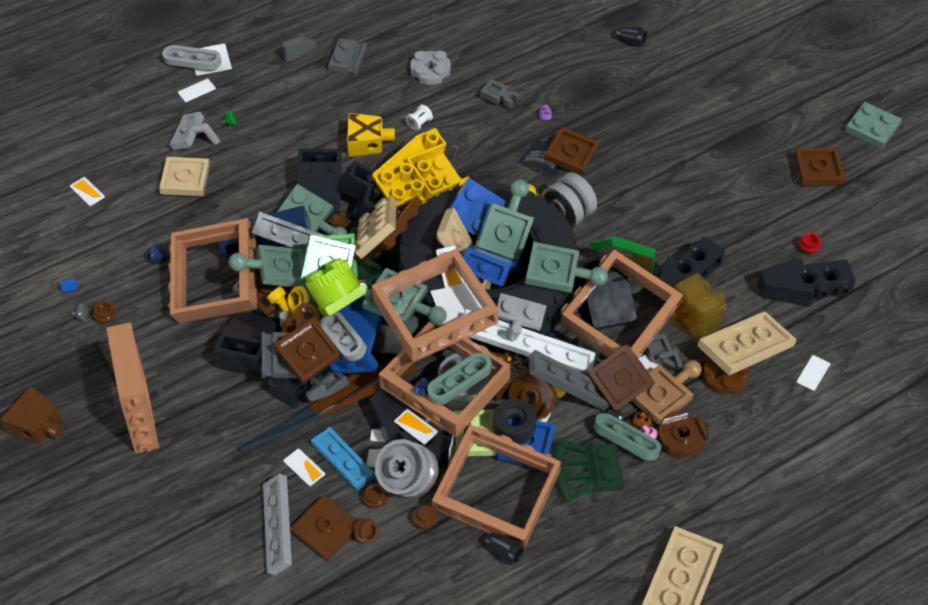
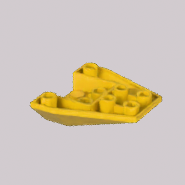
M436 128L417 135L372 174V178L386 199L391 195L397 201V205L415 196H418L423 201L422 204L427 203L435 195L439 196V193L452 190L454 187L463 185L469 176L461 179L444 155L446 143Z

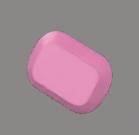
M644 425L640 430L654 439L658 435V430L647 427V425Z

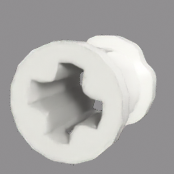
M421 104L418 106L417 111L405 117V121L409 128L413 131H418L422 124L432 120V112L427 106Z

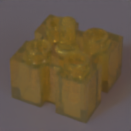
M698 273L677 283L675 290L683 294V297L672 315L681 325L685 324L688 327L687 331L699 342L701 338L721 330L722 316L727 305L725 293L723 291L711 292L710 283Z

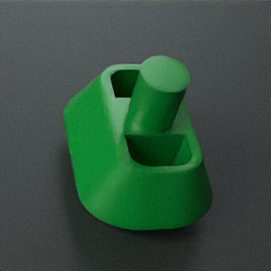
M227 111L225 114L226 119L222 121L223 125L228 123L229 126H236L235 115L232 111Z

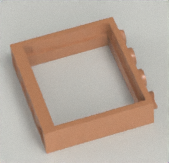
M248 218L171 233V245L169 246L171 262L168 264L171 274L170 282L168 283L170 303H168V307L170 308V315L178 323L257 309L256 268L247 267L239 271L240 297L186 307V249L188 247L239 238V253L244 254L246 258L256 259V235L250 234L253 224Z
M457 248L444 252L429 261H423L413 268L403 270L397 275L380 280L372 285V295L375 304L412 362L498 324L499 309ZM456 268L482 308L414 339L387 297Z
M613 250L609 256L604 255L598 265L599 267L604 268L608 272L613 266L666 301L631 347L639 359L677 309L683 294L616 250ZM586 279L585 282L587 284L583 288L579 287L576 290L571 304L566 303L559 314L562 316L559 325L606 357H609L622 347L574 315L597 286L590 279Z
M429 321L414 339L444 324L434 325ZM469 337L448 346L465 358L474 353L488 355L491 359L490 374L494 376L466 408L457 415L443 405L432 403L428 395L419 396L413 392L414 386L400 378L413 363L403 349L380 372V388L456 438L510 379V365L503 361L502 357H497L490 353L483 345H478L471 341Z
M130 322L107 327L119 399L135 454L144 451L150 452L160 447L146 378L132 324Z
M470 424L432 499V506L437 512L490 534L493 532L520 541L521 546L525 549L561 471V461L552 458L551 454L536 452L533 447L527 444L519 445L514 443L512 439L505 435L497 436L490 433L485 427L481 429ZM474 443L549 474L524 529L448 497Z

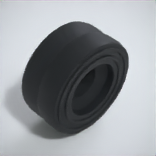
M507 399L501 402L494 410L493 431L497 436L505 435L512 439L514 443L523 444L529 441L535 433L536 412L524 400ZM510 418H518L521 423L517 426H512L508 423V420Z

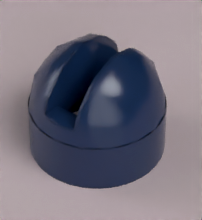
M154 244L147 252V258L154 264H159L167 258L165 252L157 244Z

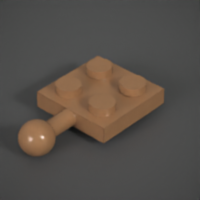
M695 360L687 361L683 366V371L675 377L661 365H658L649 372L655 384L631 401L660 425L665 416L677 412L692 400L693 393L681 383L688 378H697L701 374L702 368L700 363Z

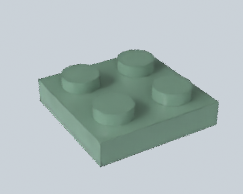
M864 102L847 124L845 132L883 149L900 126L902 119Z

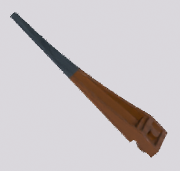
M375 353L372 356L379 364L376 372L351 373L347 377L350 384L330 396L315 400L277 426L244 443L239 447L240 453L375 394L381 389L380 372L397 354ZM413 362L400 378L406 377L411 372L418 370L416 362Z

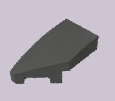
M299 33L298 38L282 43L284 59L286 62L305 55L317 46V42L315 39H309L304 34Z
M666 334L656 335L645 349L651 362L674 370H682L683 363L677 350L672 351Z
M332 370L320 380L315 377L311 378L310 383L312 387L310 391L306 392V396L309 401L322 399L338 392L350 383L345 375L334 373Z

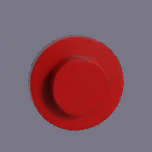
M805 233L799 239L798 244L802 251L816 253L820 250L821 241L817 234Z

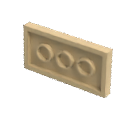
M391 195L387 199L382 198L375 205L376 209L370 214L368 212L365 213L358 221L355 253L361 259L395 230L397 201Z
M455 208L447 209L437 231V239L444 248L455 246L462 257H464L467 247L475 245ZM477 277L484 289H491L492 282Z
M764 311L701 338L697 346L722 370L731 375L793 347L797 339Z
M675 526L642 605H700L723 545Z

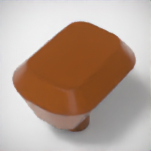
M642 412L633 416L632 423L639 427L644 425L650 427L652 420Z

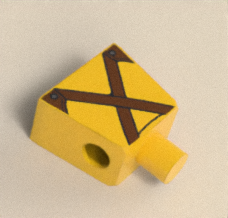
M349 113L348 157L381 153L382 141H395V128H383L380 116Z

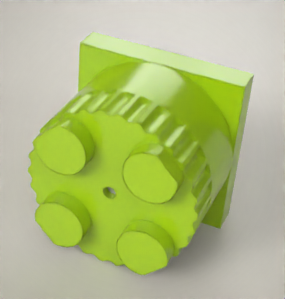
M341 257L338 259L334 258L324 264L326 269L315 270L305 276V285L318 305L319 315L331 316L369 291L365 283L358 281L346 259L343 260Z

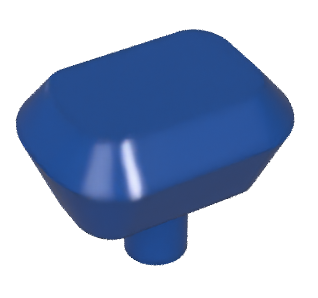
M67 279L60 283V289L64 293L76 291L79 288L78 282L75 279Z

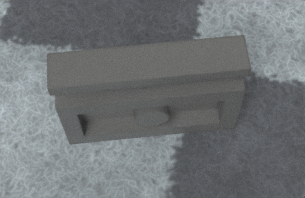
M339 38L328 64L329 71L345 74L351 72L357 76L367 50V43L359 44L358 41Z
M262 332V378H265V376H272V378H297L292 369L274 348V344L290 334V332H273L272 334Z

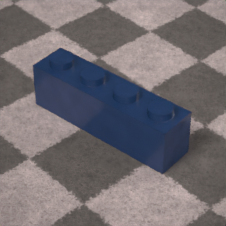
M304 205L268 214L311 230V221ZM255 218L250 219L249 221L252 224H254ZM256 236V251L258 245L284 246ZM239 238L219 241V246L226 261L234 253H239Z

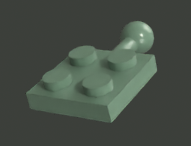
M521 179L514 181L511 185L513 196L508 208L490 202L475 244L477 247L517 261L520 259L534 220L530 216L517 212L521 198L525 197L529 192L527 182Z
M298 184L277 211L304 205L311 221L312 231L318 232L321 229L329 235L347 234L343 227L334 228L325 222L334 209L333 205Z
M533 242L525 284L572 293L575 277L590 279L594 285L600 286L606 283L608 273L602 267H595L592 270L578 268V250Z
M258 245L256 251L258 259L246 258L242 253H234L229 259V265L234 271H242L246 267L260 269L263 284L290 287L302 285L300 278L305 260L302 249Z
M385 268L377 282L388 279L398 273ZM419 283L387 297L405 326L415 311L428 316L429 321L434 325H439L446 321L447 313L443 307L434 306L431 308L420 303L427 293V286ZM371 289L363 301V308L383 316L373 300Z

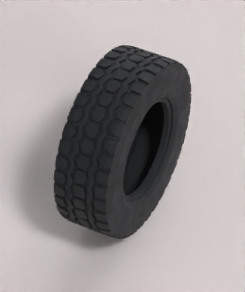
M501 183L479 184L507 202L504 206L505 208L509 207L513 196L510 186ZM463 185L454 187L452 190L448 189L439 193V196L435 195L430 198L427 203H423L418 208L419 213L417 216L407 222L408 228L402 233L399 246V272L437 257L436 250L444 248L437 239V231L445 211L449 209ZM531 191L521 198L517 212L534 218L521 256L528 264L530 262L533 242L578 250L576 238L569 222H567L561 212H558V209L553 204H548L546 199L539 195L536 196ZM468 232L475 245L477 237ZM442 274L421 282V284L427 286V293L420 303L431 308L436 306L431 291L445 288ZM526 276L508 287L485 289L496 306L500 293L546 305L540 330L522 326L524 329L545 335L559 325L562 316L559 313L566 303L571 304L575 291L576 277L574 278L572 293L525 284ZM428 316L424 317L422 329L429 322ZM469 337L474 343L486 347L489 352L504 350V348Z

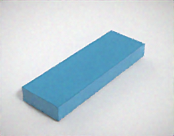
M328 427L311 439V445L356 492L376 479L375 472L331 427Z

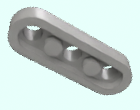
M171 45L162 52L165 63L173 66L215 70L222 63L220 53L216 50Z
M337 311L331 316H323L320 322L322 329L345 358L349 361L361 359L366 353L367 346L342 314Z

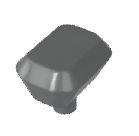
M80 303L76 307V311L72 312V316H75L78 320L85 321L88 315V307Z

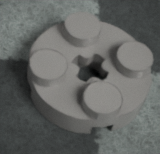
M418 51L415 53L411 61V75L414 79L415 77L418 78L420 83L435 85L441 83L442 79L446 76L447 78L450 76L451 63L444 51Z

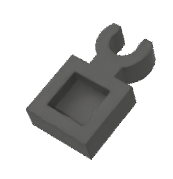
M492 79L480 91L481 98L497 105L501 101L508 108L513 107L512 100L517 102L519 98L518 93L514 91L508 92V86Z

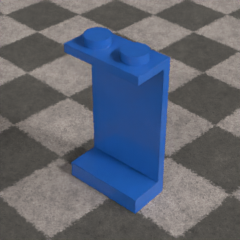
M477 246L467 247L463 257L475 276L499 286H504L509 271L520 276L525 263L521 259L517 261Z
M371 290L340 311L342 316L366 344V353L357 361H349L342 354L341 358L329 365L334 373L377 371L379 364L372 356L371 350L382 316L363 308V301Z

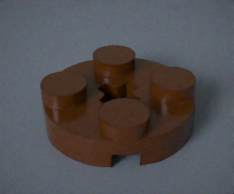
M708 357L704 363L702 374L706 386L712 391L722 395H726V392L737 394L748 385L751 366L734 374H726L724 376L722 375V369Z
M532 374L522 375L512 383L509 389V397L511 399H521L529 403L530 398L528 394L535 393L536 401L530 405L536 412L537 421H542L552 412L555 400L557 399V392L552 384Z
M684 411L673 412L665 416L659 426L658 440L670 457H691L704 449L707 428L700 418L688 416V412ZM678 431L688 435L685 438L679 437Z

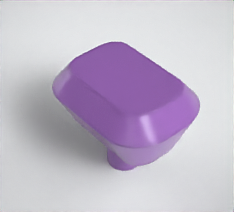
M544 105L540 108V119L549 120L552 118L549 106Z

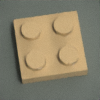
M167 157L159 188L160 194L204 196L210 167L209 159Z

